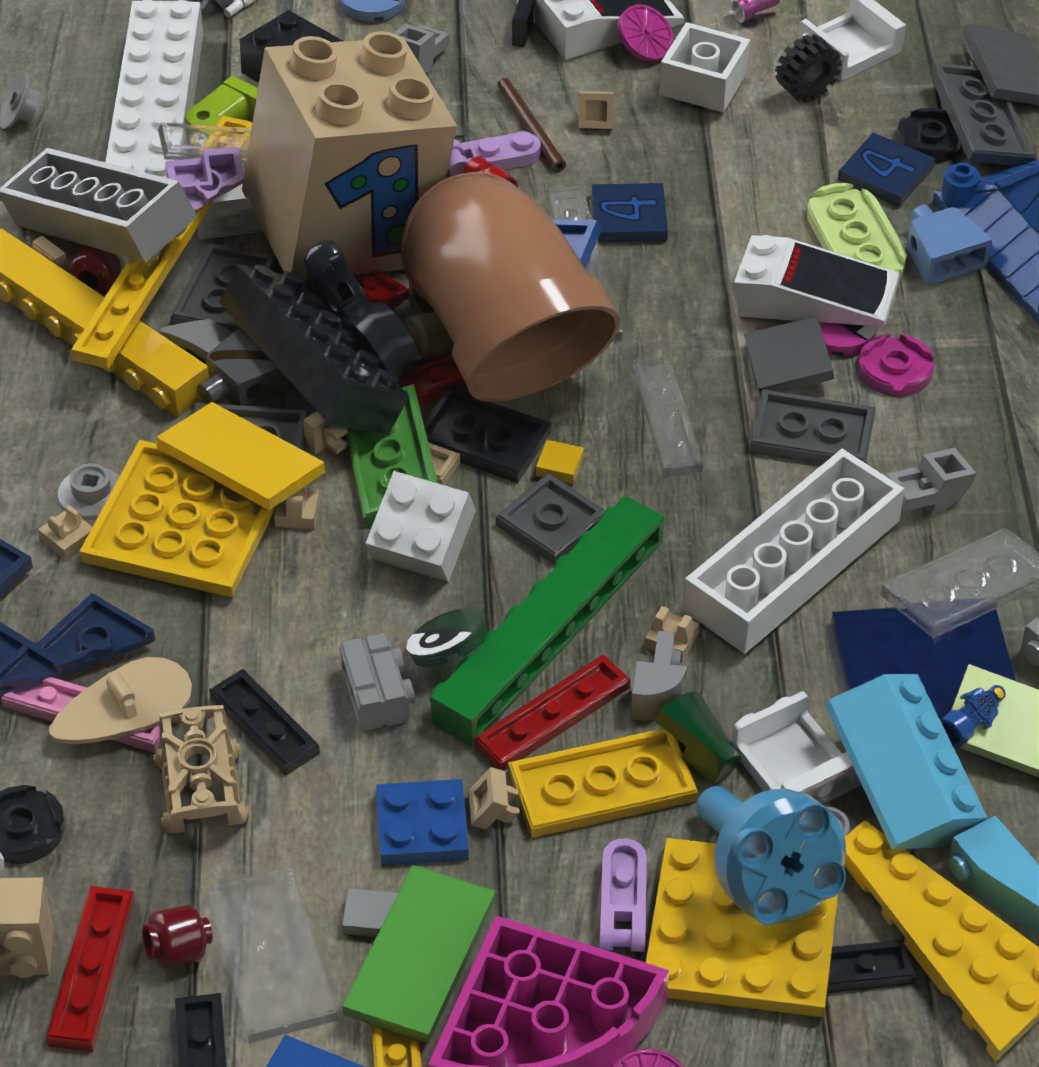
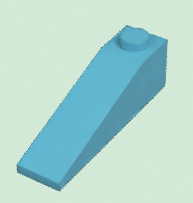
M996 815L953 837L948 864L954 877L958 881L964 882L976 896L1039 936V864Z

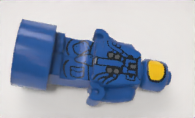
M993 685L987 691H984L982 688H976L969 693L961 695L960 699L965 700V705L958 711L950 710L940 719L954 748H960L974 736V730L979 724L984 725L983 730L992 726L994 718L998 715V703L1006 697L1005 689L1002 686Z

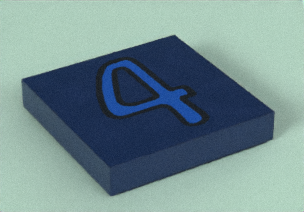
M872 133L838 172V180L843 183L854 185L853 187L860 190L863 188L878 198L901 206L934 168L935 158Z
M663 183L592 184L593 220H597L601 228L597 242L667 241L668 227Z

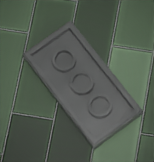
M933 64L930 75L969 162L1019 166L1036 160L1037 157L1011 101L991 97L978 67Z

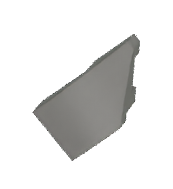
M210 319L163 327L159 331V334L183 350L187 351L190 349L204 360L211 350L233 333Z

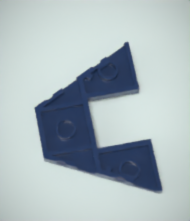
M0 539L1 597L33 568L29 555ZM93 593L87 596L37 643L0 622V699L4 694L11 691L16 694L43 684L42 680L50 677L59 678L153 643L155 641L154 629Z

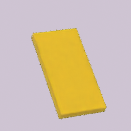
M213 402L156 437V444L159 450L268 510H271L325 473L324 461Z
M664 728L508 762V772L513 787L518 790L517 798L531 839L697 802L698 791L687 763L681 759L683 753L679 743Z

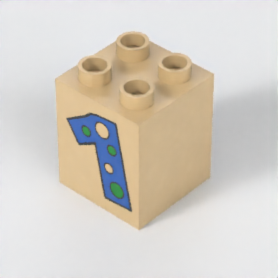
M384 31L369 33L365 36L364 40L330 42L320 37L307 36L299 38L293 45L265 47L242 192L246 198H249L253 206L252 211L284 272L294 273L303 280H307L303 258L310 247L323 240H333L338 245L353 275L368 274L373 271L404 270L401 257V240L406 220L414 205L425 192L446 179L457 130V124L404 37Z

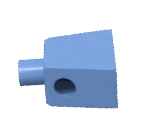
M920 205L912 211L907 249L927 286L988 267L992 239L959 209L950 207L933 213L927 205Z

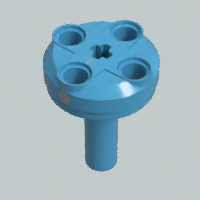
M721 786L710 787L700 795L697 802V813L705 823L719 833L714 857L718 880L728 897L745 913L760 923L772 925L801 918L815 910L826 899L836 896L844 887L846 882V871L844 869L846 842L844 833L835 815L816 799L794 790L772 789L756 794L743 802ZM806 812L805 816L799 821L802 814ZM765 893L764 897L758 902L759 898Z

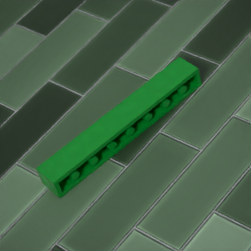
M625 495L613 507L609 506L606 508L600 521L590 531L586 530L582 533L576 546L567 555L563 554L559 557L553 570L543 580L539 579L535 582L529 595L519 605L515 604L511 607L505 620L495 631H488L482 639L480 646L472 655L462 658L445 683L440 682L434 688L429 700L431 704V723L473 747L474 737L491 727L662 544L664 516Z

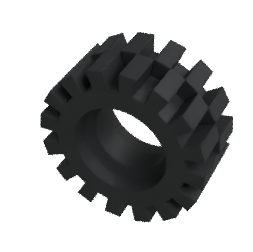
M812 34V37L809 35L803 36V42L799 39L795 40L792 49L788 46L784 50L787 55L785 57L780 56L778 60L782 65L776 66L775 69L778 73L775 77L779 84L793 98L800 102L801 100L809 102L810 97L814 100L819 98V92L825 94L828 91L826 86L828 84L833 86L836 82L833 77L839 76L841 72L837 68L842 66V61L839 59L841 57L840 54L822 37Z

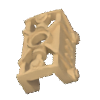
M223 705L192 707L159 714L160 749H156L154 762L155 766H158V771L162 770L167 812H164L163 817H161L162 830H165L166 834L185 832L183 819L191 820L220 816L223 813H227L228 826L247 823V818H249L248 805L245 806V801L241 802L235 764V760H238V755H240L239 743H236V739L231 738ZM214 717L215 731L206 739L205 733L200 729L204 725V720ZM172 722H175V724L182 723L183 728L188 731L184 735V742L173 736ZM195 754H204L210 758L202 766H191L186 762L190 756ZM211 778L223 786L225 801L216 802L213 793L208 790L212 785ZM190 782V787L196 791L192 795L191 805L182 807L180 792Z

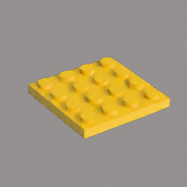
M139 440L79 551L80 559L83 563L233 598L276 506L268 510L159 450L156 443Z
M666 838L646 963L669 970L667 998L824 1018L838 894L826 899L815 910L801 918L765 925L739 908L722 888L715 870L716 843ZM765 893L759 898L758 902L764 897Z

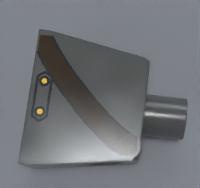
M239 327L207 354L205 362L209 370V379L198 385V392L205 403H214L225 397L233 405L254 406L294 388V385L249 335Z

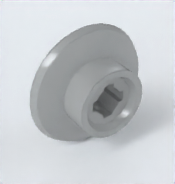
M24 69L15 75L5 94L0 111V127L2 129L10 128L16 120L25 123L30 122L37 110L40 92L29 87V74Z
M83 464L75 468L61 482L56 494L57 503L63 512L65 507L70 505L82 515L83 520H96L120 476L99 464Z

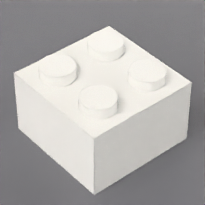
M686 22L661 61L659 95L724 113L748 73L750 39Z
M394 471L370 530L366 545L376 561L449 582L476 508L469 492Z

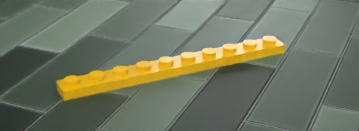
M222 115L195 158H202L203 150L239 147L242 158L249 147L253 122ZM215 200L195 210L197 218L187 226L183 234L173 238L166 244L157 257L146 263L129 259L72 347L73 361L109 369Z

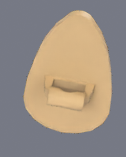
M145 657L131 661L108 673L68 702L50 725V737L57 743H96L156 727L159 725V714L185 709L191 701L192 683L188 672L178 663L165 658Z

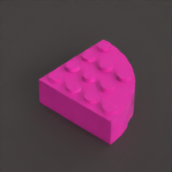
M495 915L428 1063V1067H612L623 1056L633 1051L652 1029L667 1001L669 970Z

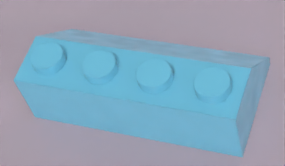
M884 674L833 697L825 703L892 850L951 847L953 837L987 819L978 796L966 775L918 674Z

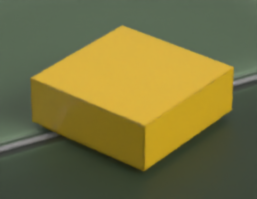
M546 440L536 465V476L543 478L546 474L550 473L562 482L574 484L584 458V447Z

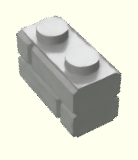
M385 633L368 636L365 640L358 638L343 641L339 645L340 665L359 729L364 732L382 728L384 724L392 726L406 723L409 719L408 705L415 703V697L410 679L402 680L400 674L405 671L400 647L392 649L389 636Z

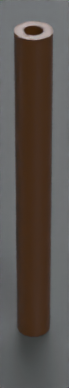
M508 78L500 79L497 87L526 130L539 138L541 152L555 172L563 171L566 167L563 157Z

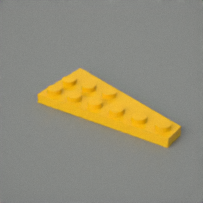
M864 820L845 836V868L863 891L872 893L882 906L881 915L889 925L895 923L905 936V946L941 993L952 997L963 1012L961 1019L971 1031L975 1029L988 1044L986 1047L987 1053L996 1062L1039 1021V947L907 850H892L885 834Z

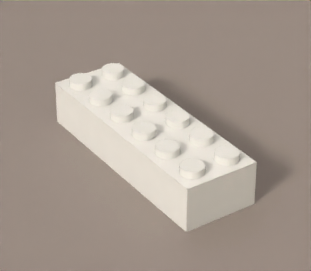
M839 450L685 578L683 611L746 654L900 521L905 488L846 450Z

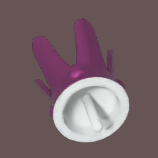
M731 0L732 11L729 12V15L733 14L738 22L743 23L754 16L776 14V12H757L778 5L780 0H758L754 2L752 0Z

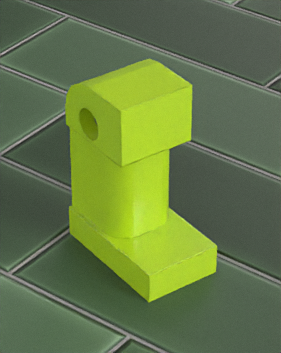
M231 75L221 86L198 104L193 105L186 112L189 147L198 153L222 115L253 122L258 88ZM201 116H207V117H208V118H206V119H204V120L198 119V118L201 117Z

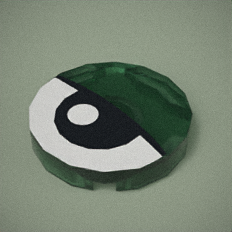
M472 608L456 609L443 613L427 621L414 631L407 641L406 649L417 666L431 668L446 665L450 662L448 656L457 652L460 657L466 656L481 644L488 630L485 619L477 609Z

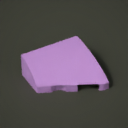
M239 147L203 150L202 158L165 162L166 177L179 181L194 211L245 182Z

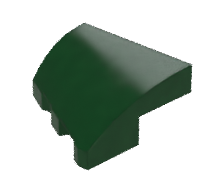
M695 691L688 692L659 709L654 721L687 746L681 759L713 784L717 783L738 766L741 760L740 755L699 693Z

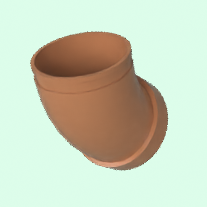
M462 173L442 180L431 187L412 208L406 220L401 240V257L404 271L412 287L433 308L454 343L452 351L453 360L470 394L474 398L487 402H502L543 391L571 377L589 365L604 352L616 337L620 328V317L601 281L594 276L588 275L574 249L551 217L536 201L513 183L489 173Z

